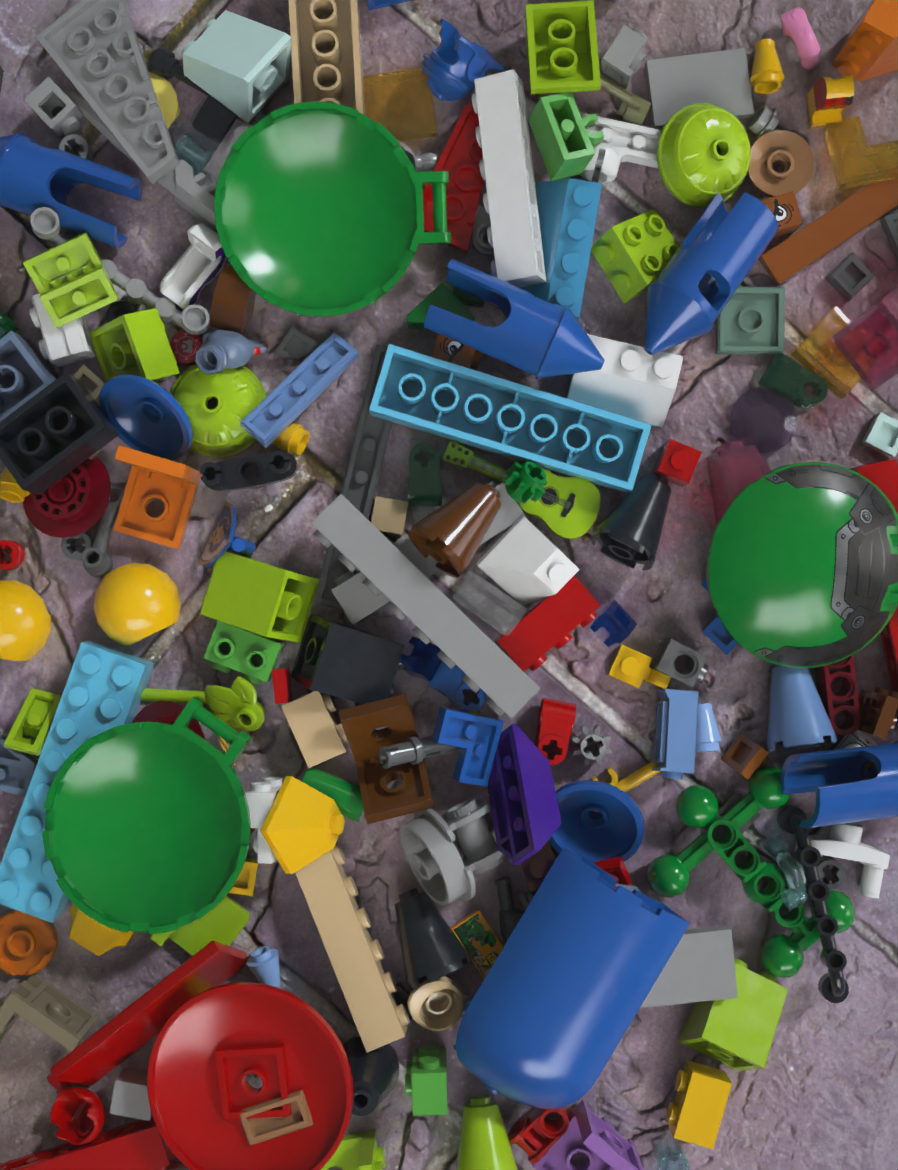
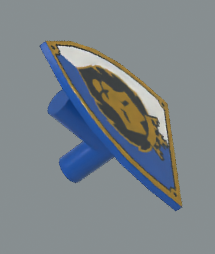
M226 501L198 560L203 565L209 566L215 563L228 547L248 556H252L255 551L256 544L234 535L236 511L235 507Z

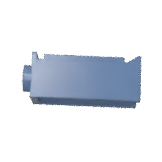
M657 690L661 700L657 702L654 762H657V767H652V771H662V778L683 780V773L694 774L698 691Z

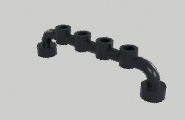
M787 806L778 813L777 822L783 831L795 835L798 846L795 858L803 866L806 879L803 890L805 895L811 899L815 915L812 919V927L819 933L823 948L820 960L828 968L829 972L820 978L818 990L822 997L829 1002L840 1003L846 999L849 993V986L843 974L847 959L841 951L837 950L834 934L838 930V923L835 918L828 914L825 900L829 896V887L826 883L820 881L817 865L821 860V854L818 849L812 847L807 828L799 827L801 821L807 819L804 811L797 807Z

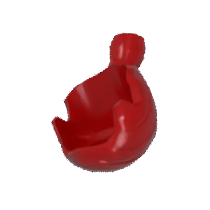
M50 1073L47 1076V1080L57 1089L56 1093L58 1094L50 1111V1122L58 1128L55 1134L56 1137L73 1145L90 1143L100 1133L105 1121V1107L101 1098L88 1089L72 1087L70 1082L54 1080Z

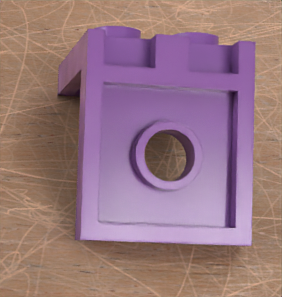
M583 1099L568 1116L569 1127L567 1132L548 1150L539 1162L532 1164V1167L536 1170H644L634 1142L630 1138L626 1140L615 1130L614 1125L604 1116L600 1118L589 1109L588 1103ZM577 1152L585 1153L588 1156V1161L583 1166H574L570 1163V1158L573 1154Z

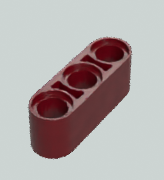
M851 655L841 661L815 667L817 692L834 732L845 736L856 732L861 720L854 656ZM839 677L842 681V688L837 694H834L830 688L831 682L834 678ZM843 710L846 715V721L842 726L837 727L834 722L835 716L839 711Z

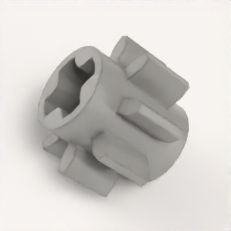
M597 724L594 726L593 731H588L581 725L582 734L579 737L571 736V739L578 746V748L571 752L572 755L578 756L583 754L582 764L584 766H587L590 760H595L599 765H602L601 757L604 753L612 754V751L605 744V742L611 739V736L609 734L599 736L600 726ZM590 737L594 741H599L595 745L596 751L592 753L588 749H583L588 745L586 740Z

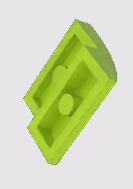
M87 232L23 261V265L40 293L39 298L56 328L119 300Z

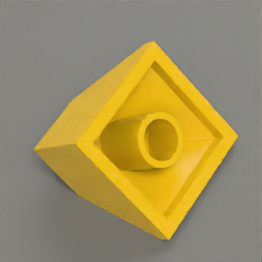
M286 776L260 832L285 874H293L334 849L339 835L344 830L345 820L334 799L293 776Z

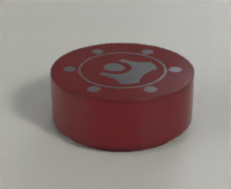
M185 330L177 332L170 341V347L176 360L184 365L196 364V353L203 345L201 337L189 334Z

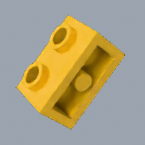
M686 1060L684 1069L679 1070L676 1076L675 1090L677 1094L674 1103H669L666 1111V1123L670 1128L673 1138L709 1149L714 1148L732 1082L725 1071Z

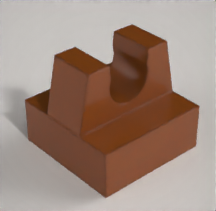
M740 733L721 758L722 761L746 779L752 777L761 762L766 764L770 759L767 756L769 753L742 733Z

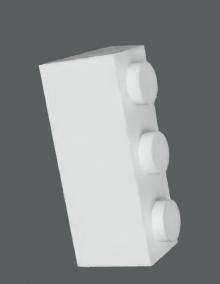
M587 334L605 361L601 370L572 374L567 399L662 428L676 391L684 356L663 351L650 355L645 351V347Z

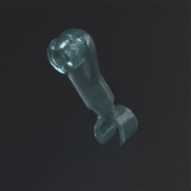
M780 836L764 840L768 844L764 846L765 849L776 858L779 868L786 876L789 889L781 893L784 904L788 909H793L798 905L802 906L807 900V891L801 869L788 852L785 841Z

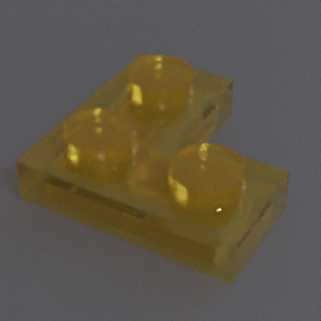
M860 116L826 123L824 134L838 190L898 178V140L867 146Z

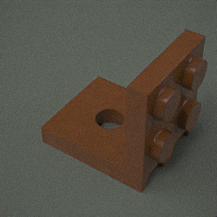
M402 694L339 710L340 721L356 761L364 816L367 824L434 808L425 758L418 764L413 765L408 762L387 769L382 767L383 764L379 760L378 753L380 747L406 742L407 738L413 736L420 739L407 695ZM386 727L384 729L376 730V728ZM393 780L403 781L398 788H387V785Z

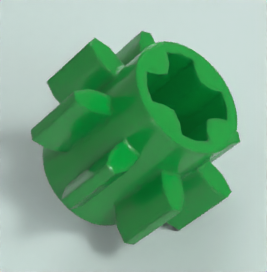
M525 461L520 465L518 462H515L506 471L508 477L504 480V483L506 484L508 495L513 500L523 502L524 504L530 499L536 502L545 493L543 487L547 484L546 474L537 463Z

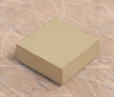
M376 496L371 523L381 532L403 535L409 502Z

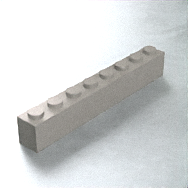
M342 494L312 522L317 528L313 535L326 548L333 544L342 553L338 559L352 573L358 568L367 577L362 583L376 596L382 592L392 602L387 607L401 621L407 616L416 625L412 631L426 645L432 640L441 649L437 656L451 669L457 665L465 673L461 679L475 693L481 688L490 697L486 703L500 717L506 713L509 717L513 718L541 689Z

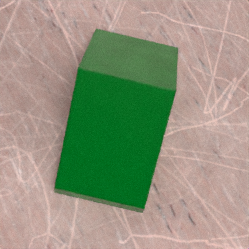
M443 282L407 314L409 329H427L424 328V322L430 304L475 322V317Z

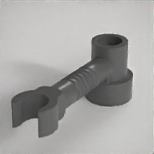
M123 490L116 502L109 501L108 507L100 519L101 521L92 547L86 549L82 554L85 570L95 578H103L113 568V561L107 554L106 547L123 498ZM99 557L96 563L91 564L94 558Z

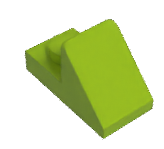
M31 688L4 742V747L36 756L40 755L62 695Z

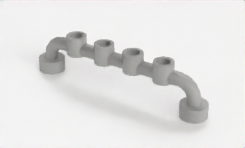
M41 207L31 214L30 223L36 236L47 239L54 246L69 240L59 233V217L54 210ZM101 260L112 284L124 290L127 300L132 304L144 303L152 309L157 308L163 323L172 321L184 328L189 334L200 335L207 330L209 314L204 307L196 304L189 305L181 312L176 309L175 303L169 298H159L147 290L142 280L130 279L117 271L115 263L111 260Z

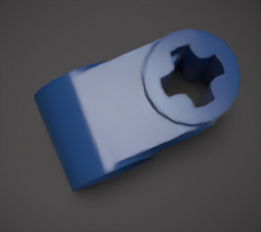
M440 658L434 662L423 676V679L466 711L473 712L479 710L486 701V693L480 688L476 692L479 699L476 702L469 700L465 703L463 701L465 695L462 691L465 688L472 690L461 679L465 673L457 665L451 669Z

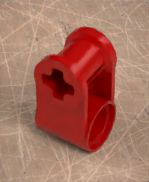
M542 698L534 745L549 760L550 765H556L561 763L567 754L570 733L575 721L576 704ZM550 740H553L554 745L559 747L558 752H552L551 756L547 757V753L542 750L543 745H549Z
M567 1106L558 1109L533 1107L513 1125L508 1133L509 1142L511 1144L516 1143L528 1154V1160L532 1164L539 1162L548 1150L567 1132L569 1127ZM556 1112L561 1115L558 1119L550 1120L545 1117L548 1113Z

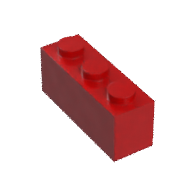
M574 575L555 595L541 600L497 638L496 641L523 672L528 668L533 672L547 660L544 655L553 646L558 650L571 640L572 635L569 632L580 624L584 628L598 616L595 610L601 605Z

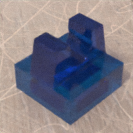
M614 599L604 608L590 628L596 632L599 628L604 627L610 633L604 641L607 647L617 642L620 644L629 637L637 623Z
M412 636L409 643L414 646L410 656L402 654L399 658L400 662L404 665L402 669L411 676L431 681L442 662L437 656L441 649L435 644L428 643L426 645L420 638Z

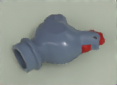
M207 331L202 337L203 345L196 353V363L207 374L219 373L225 368H238L245 365L253 356L266 352L268 344L257 339H247L234 331Z

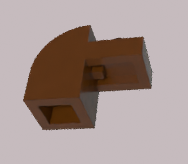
M225 264L218 278L212 299L210 326L243 335L253 317L255 295L257 293L239 277L232 265Z

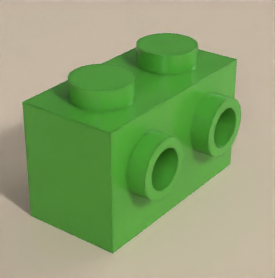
M217 621L204 659L212 661L210 667L216 670L230 673V670L233 669L243 673L242 677L248 682L261 685L262 681L269 682L272 680V670L277 667L285 642Z
M425 1044L420 1046L419 1049H413L412 1061H406L405 1096H412L413 1116L448 1115L446 1048H439L435 1044Z

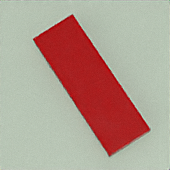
M212 940L82 1042L72 1052L54 1064L50 1069L53 1079L94 1085L158 1035L168 1019L189 999L207 989L223 984L247 965L246 962L249 958L246 952Z

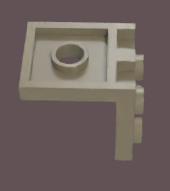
M35 973L30 975L27 981L24 980L16 991L10 990L2 1001L0 1000V1043L18 1017L21 1016L72 1052L91 1030L99 1017Z

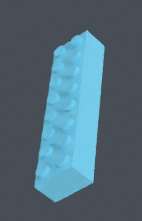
M392 344L388 345L369 408L371 416L521 462H535L544 469L570 477L582 478L593 484L623 493L633 489L652 426Z
M95 641L81 642L0 864L1 905L51 923L65 912L69 898L56 882L58 877L51 861L46 858L43 845L42 831H45L46 815L44 805L48 791L60 767L80 745L103 731L132 723L140 706L142 693L152 673L154 662Z

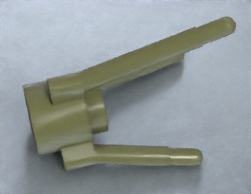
M600 72L601 88L622 100L617 111V115L621 116L622 119L618 121L641 126L651 102L631 93Z

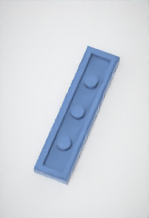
M333 332L240 422L241 427L267 448L359 357L358 351Z

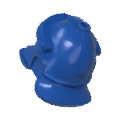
M444 19L440 20V46L432 49L431 54L424 53V60L421 62L422 72L428 75L427 86L441 101L460 100L474 90V79L486 77L488 72H504V65L482 46L475 42H470L459 34L458 30Z

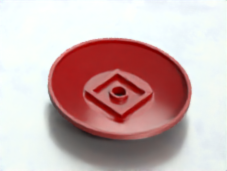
M254 982L228 983L207 989L189 999L168 1019L161 1029L150 1055L147 1073L148 1099L155 1124L170 1150L190 1170H321L338 1149L348 1128L353 1109L354 1091L350 1064L341 1041L332 1027L304 1000L290 992L267 984ZM253 1073L258 1075L262 1080V1087L254 1088L249 1085L247 1074ZM303 1090L314 1124L250 1145L240 1117L241 1113L247 1111L242 1110L277 1097H281V1100L288 1098L290 1093ZM291 1103L246 1118L289 1117L292 1114Z

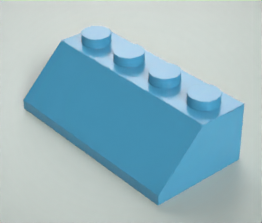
M573 178L535 183L546 282L519 288L551 304H558L565 308L568 306L576 319L579 320L602 183Z

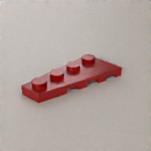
M466 103L433 170L449 172V184H446L447 232H451V244L446 245L467 255L484 182L479 167L480 160H483L482 148L478 145L475 132L476 127L479 126L478 114L474 111L473 105ZM426 185L423 190L424 232H434L432 185Z

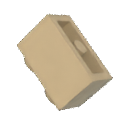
M312 691L281 706L308 768L338 756L349 748L342 724L337 723L333 714L337 707L332 695Z

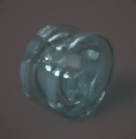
M665 1147L657 1156L659 1170H676L673 1167L668 1168L667 1161L669 1160L673 1162L678 1161L680 1167L677 1170H689L690 1168L685 1154L677 1147Z

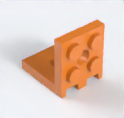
M118 445L114 459L132 467L113 531L180 550L202 474L188 465ZM158 498L163 501L165 509L161 516L153 518L148 512V504L153 499Z

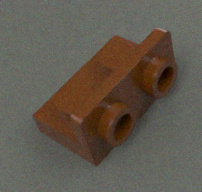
M875 687L874 692L862 689L858 698L861 718L858 730L886 739L888 733L896 725L897 716L895 713L898 709V692Z

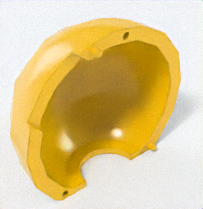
M133 562L118 566L104 576L96 589L93 608L97 623L107 637L122 646L129 647L154 633L176 624L179 620L181 600L176 584L167 573L150 564Z
M0 580V659L12 661L30 660L46 644L51 632V615H49L43 599L31 586L17 580Z

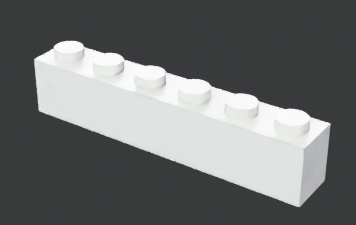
M512 69L474 79L476 93H472V105L479 118V126L476 127L475 132L478 145L482 148L483 160H480L479 167L482 179L486 181L487 193L483 195V202L487 214H490L491 227L487 228V237L490 246L494 248L495 260L491 262L492 275L516 287H524L546 282L524 85L522 79Z

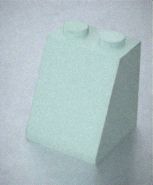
M225 10L217 19H212L208 22L204 33L196 41H190L184 48L182 53L184 75L248 123L289 79L292 37L285 32Z

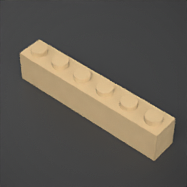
M337 844L334 849L296 871L295 874L365 1050L368 1053L405 1037L406 1025L410 1024V1020L403 1004L398 1005L393 994V992L397 991L394 978L390 971L385 973L380 961L384 959L383 951L378 940L372 941L367 929L371 927L369 916L364 907L361 909L358 907L354 897L358 895V890L352 876L346 877L342 864L346 863L341 847Z

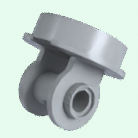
M473 798L463 801L445 812L447 818L445 819L431 808L415 812L414 819L400 827L401 846L413 874L429 897L441 906H446L456 899L461 901L472 899L476 892L475 879L472 872L474 874H481L503 862V854L497 849V842L488 830V824L483 816L492 808L489 800L476 803ZM455 836L465 855L463 859H461L460 854L453 843V841L456 840Z

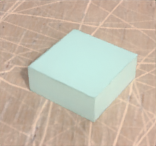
M882 412L877 413L861 443L889 458L895 457L898 452V420Z

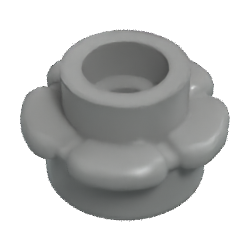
M762 105L752 116L748 123V129L754 132L755 138H759L775 129L779 122V119L775 117L777 114L776 108L771 110L766 105Z

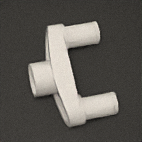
M856 823L831 825L830 835H809L812 847L818 849L821 857L826 855L862 863L863 868L858 893L871 898H879L884 869H888L890 855L861 843L862 825ZM796 861L793 881L804 885L806 879L803 866Z

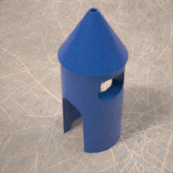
M25 133L0 137L1 208H11L31 216L36 209L47 207L57 213L60 227L78 234L87 232L89 238L116 248H121L126 243L128 238L117 233L115 225L68 207L66 204L67 196L73 187L82 183L141 202L142 183L140 179L60 149L43 147L36 144L33 139L28 138Z
M744 192L728 213L724 207L722 196L717 193L658 278L648 286L645 351L648 354L654 355L712 330L714 321L778 231V222L775 216L760 200Z
M455 259L450 260L446 268L449 271L446 283L499 308L504 313L506 321L500 326L488 327L430 304L424 328L535 375V379L601 370L605 359L568 306L565 308L558 304H551L533 296L526 290Z
M898 741L889 744L801 753L789 756L785 760L781 771V794L816 792L814 814L810 819L802 820L799 827L806 829L897 817ZM869 760L876 764L872 769L863 770L864 765Z

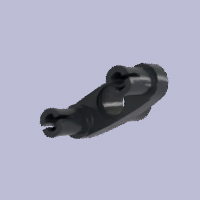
M275 451L273 453L244 456L217 463L208 462L201 466L200 474H202L201 480L203 483L215 491L259 489L266 485L293 478L298 470V463L290 453ZM252 464L259 465V477L254 481H247L245 478L246 468Z

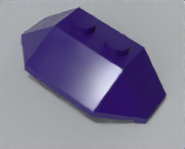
M510 725L500 735L488 783V793L492 806L491 811L497 849L512 864L520 865L542 849L562 822L549 760L518 725Z

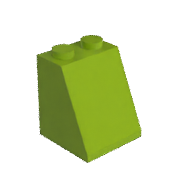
M225 551L213 564L212 577L208 590L203 597V606L200 614L265 637L301 643L320 579Z
M734 958L738 998L696 1002L677 1042L737 1071L765 1068L788 989L777 984L778 979L774 976L762 972L757 974L747 969L748 965L745 962Z

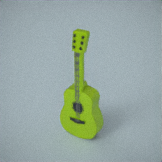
M454 441L449 443L444 453V462L465 469L467 467L472 468L502 483L508 477L506 469L473 455V451ZM542 468L546 474L547 484L543 487L545 493L536 502L531 499L526 504L518 502L521 510L525 514L539 518L553 534L560 538L569 540L583 536L597 518L601 504L599 490L588 480L578 477H560Z

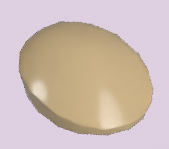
M445 976L430 982L428 980L423 981L411 992L407 1001L408 1010L412 1018L422 1027L432 1031H442L452 1027L461 1018L462 1009L464 1008L460 987L456 981Z

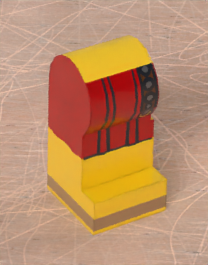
M845 74L836 79L826 76L821 77L805 96L809 129L840 125L842 122L841 112L846 106L852 104L854 98V81L851 74Z

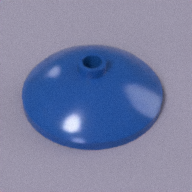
M117 375L109 379L102 387L99 395L100 408L120 435L118 437L129 447L171 461L181 458L188 451L193 440L189 418L182 405L165 388L154 381L135 375Z
M592 780L572 782L555 791L562 824L548 842L558 853L561 852L562 848H566L583 855L591 862L621 857L623 862H625L637 852L643 840L644 819L637 804L625 792L610 784Z

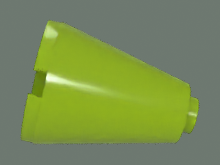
M487 1095L471 1097V1103L464 1105L456 1170H518L498 1103L491 1101L490 1096Z

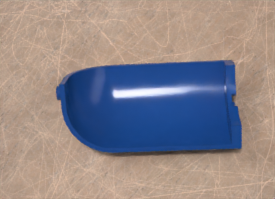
M562 848L464 1013L456 1038V1052L459 1061L482 1081L485 1088L494 1094L499 1095L501 1093L519 1103L541 1109H558L573 1104L583 1097L598 1079L683 937L690 922L666 904L648 897L636 889L631 892L621 885L615 886L617 878L598 867L583 855Z

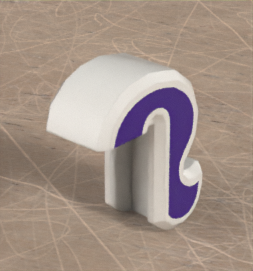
M203 223L193 225L187 231L191 245L164 276L160 284L161 294L182 309L189 305H194L200 299L201 290L218 275L227 259L218 234Z

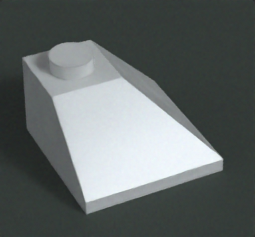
M524 515L476 563L479 568L522 606L555 595L580 570Z

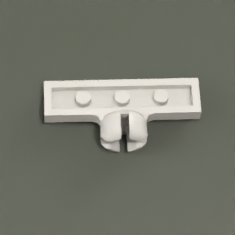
M579 112L582 119L585 116L590 115L587 113ZM597 116L598 120L593 127L586 128V131L589 130L593 133L602 131L604 138L600 144L592 145L595 155L582 174H580L583 179L591 182L596 167L601 168L598 183L608 184L615 180L621 162H632L658 168L657 145L662 130Z

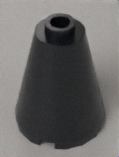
M654 473L641 476L634 484L632 491L627 492L591 535L592 544L595 545L596 541H598L602 545L600 552L622 565L634 568L636 563L644 564L642 570L651 569L655 562L671 495V488L667 485L668 481Z
M414 888L398 895L400 902L394 905L406 983L409 989L418 987L425 980H428V982L464 967L466 964L472 963L469 954L426 892L419 893L418 889Z
M355 1036L347 1040L342 1046L346 1052L353 1078L352 1114L366 1116L372 1113L394 1089L399 1077V1062L396 1051L390 1044L367 1053L361 1037Z

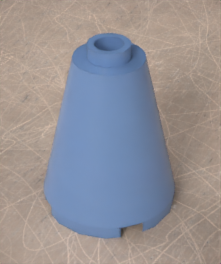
M781 665L772 668L767 750L774 752L775 745H781V751L820 747V743H824V739L827 738L829 745L837 743L836 734L808 668H792Z

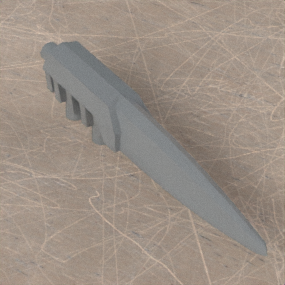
M67 91L65 94L79 108L81 113L109 141L133 161L86 100L74 91ZM183 159L181 161L178 160L179 164L156 182L173 194V200L218 234L214 214V198L217 183L214 182L208 186L205 174L201 172L194 176L193 167Z

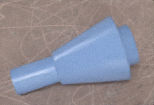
M269 946L257 948L247 960V966L259 983L280 988L278 950L270 949Z

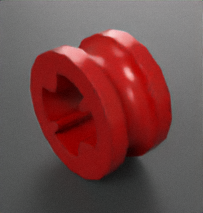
M1 540L0 569L13 570L21 566L25 558L24 549L21 544L16 541ZM2 549L13 550L10 553L12 561L1 560L4 557Z

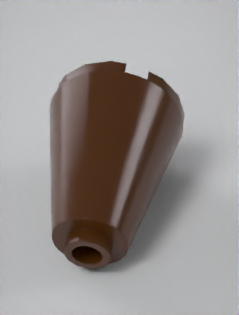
M475 483L415 523L409 530L408 536L425 558L430 555L438 561L435 567L451 577L459 578L466 571L501 507L499 501L500 494L488 483L484 485Z

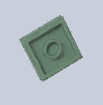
M739 286L716 318L715 355L782 356L784 354L785 287Z

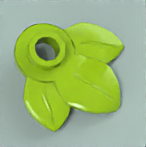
M238 676L231 688L218 685L206 686L205 699L212 710L210 713L235 730L240 728L245 731H256L262 726L265 720L264 708L257 701L256 689L246 679Z

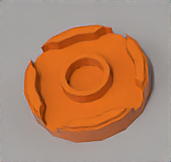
M15 909L0 917V969L6 974L13 976H29L47 966L55 955L58 944L57 931L54 924Z

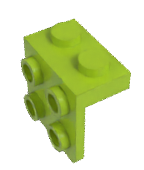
M649 210L611 227L592 245L591 251L623 304L632 301L647 289L651 283L655 282L679 246L656 210Z
M226 895L213 910L201 919L174 931L153 934L150 939L159 946H162L170 938L193 956L212 940L230 946L248 923L250 913Z

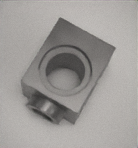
M665 638L651 668L687 686L693 687L695 682L700 683L708 669V665L705 664L708 657L673 639ZM684 654L689 659V667L685 672L678 673L674 667V662L678 656Z

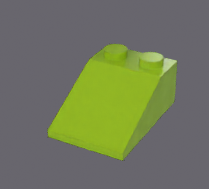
M594 0L526 4L525 40L531 94L601 90Z

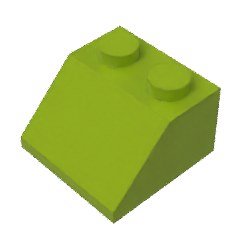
M157 308L124 314L89 332L106 383L117 375H135L158 383L180 373L176 357L172 352L165 332V325L160 318Z

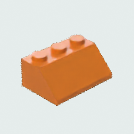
M872 0L850 30L831 66L838 69L841 75L851 74L853 79L863 81L898 71V0Z

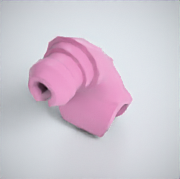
M796 7L781 15L783 37H791L796 45L802 67L811 70L819 63L818 55L821 48L808 22L803 8Z

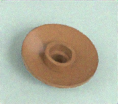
M774 130L762 135L752 145L750 165L747 173L753 185L763 194L771 197L794 191V194H796L810 181L814 170V156L808 143L798 134L787 130ZM777 163L781 165L782 172H775L772 169V164Z

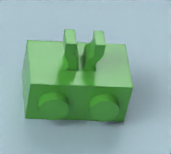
M572 92L540 97L528 119L551 181L582 174L595 155L592 145L600 144L604 138L602 131L596 133L589 130L586 131L587 127L594 126L598 120L596 114H590L582 119Z

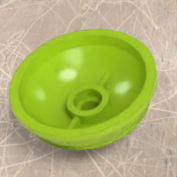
M709 103L688 105L675 112L668 119L660 133L657 145V164L661 178L671 194L689 206L707 208L717 193L722 196L723 202L728 200L740 187L750 165L751 148L744 126L731 112ZM717 144L720 147L721 155L717 152Z
M196 363L180 375L172 388L171 394L182 405L191 424L193 440L189 449L210 458H227L244 452L257 441L240 424L267 397L263 385L251 370L243 365L233 369L225 368L219 373L207 374ZM217 398L218 406L212 410L208 409V400Z

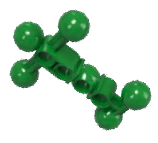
M769 766L755 771L749 780V793L722 816L717 815L718 800L710 789L701 785L685 788L677 797L676 813L679 819L687 826L701 827V834L676 856L662 855L652 861L647 872L650 888L657 895L666 898H673L682 894L689 884V872L715 850L742 881L743 891L751 901L762 904L779 924L790 928L793 932L790 936L784 934L774 935L765 941L761 948V961L766 971L780 978H790L798 974L803 966V952L820 938L819 933L812 927V919L815 916L813 907L811 910L812 916L808 919L805 916V908L802 902L793 896L792 891L785 885L781 870L773 863L766 862L761 858L756 849L738 830L762 808L775 809L786 804L791 794H781L780 779L782 770ZM717 825H726L725 835L720 839H713V829ZM741 850H747V860L743 864H735V855ZM763 876H769L770 883L767 888L758 890V880ZM829 890V896L825 900L828 914L835 918L838 923L836 933H842L848 930L854 922L855 908L850 898L843 892ZM785 902H792V908L789 913L779 915L780 906Z

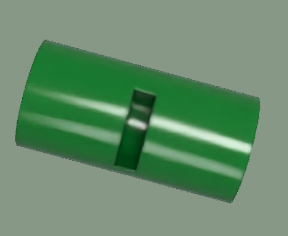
M315 767L308 768L302 782L334 799L344 817L359 822L363 812L360 786Z

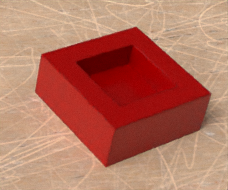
M290 667L273 669L275 704L289 703L293 700Z

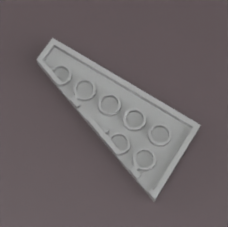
M81 0L35 36L152 184L179 164L125 0Z

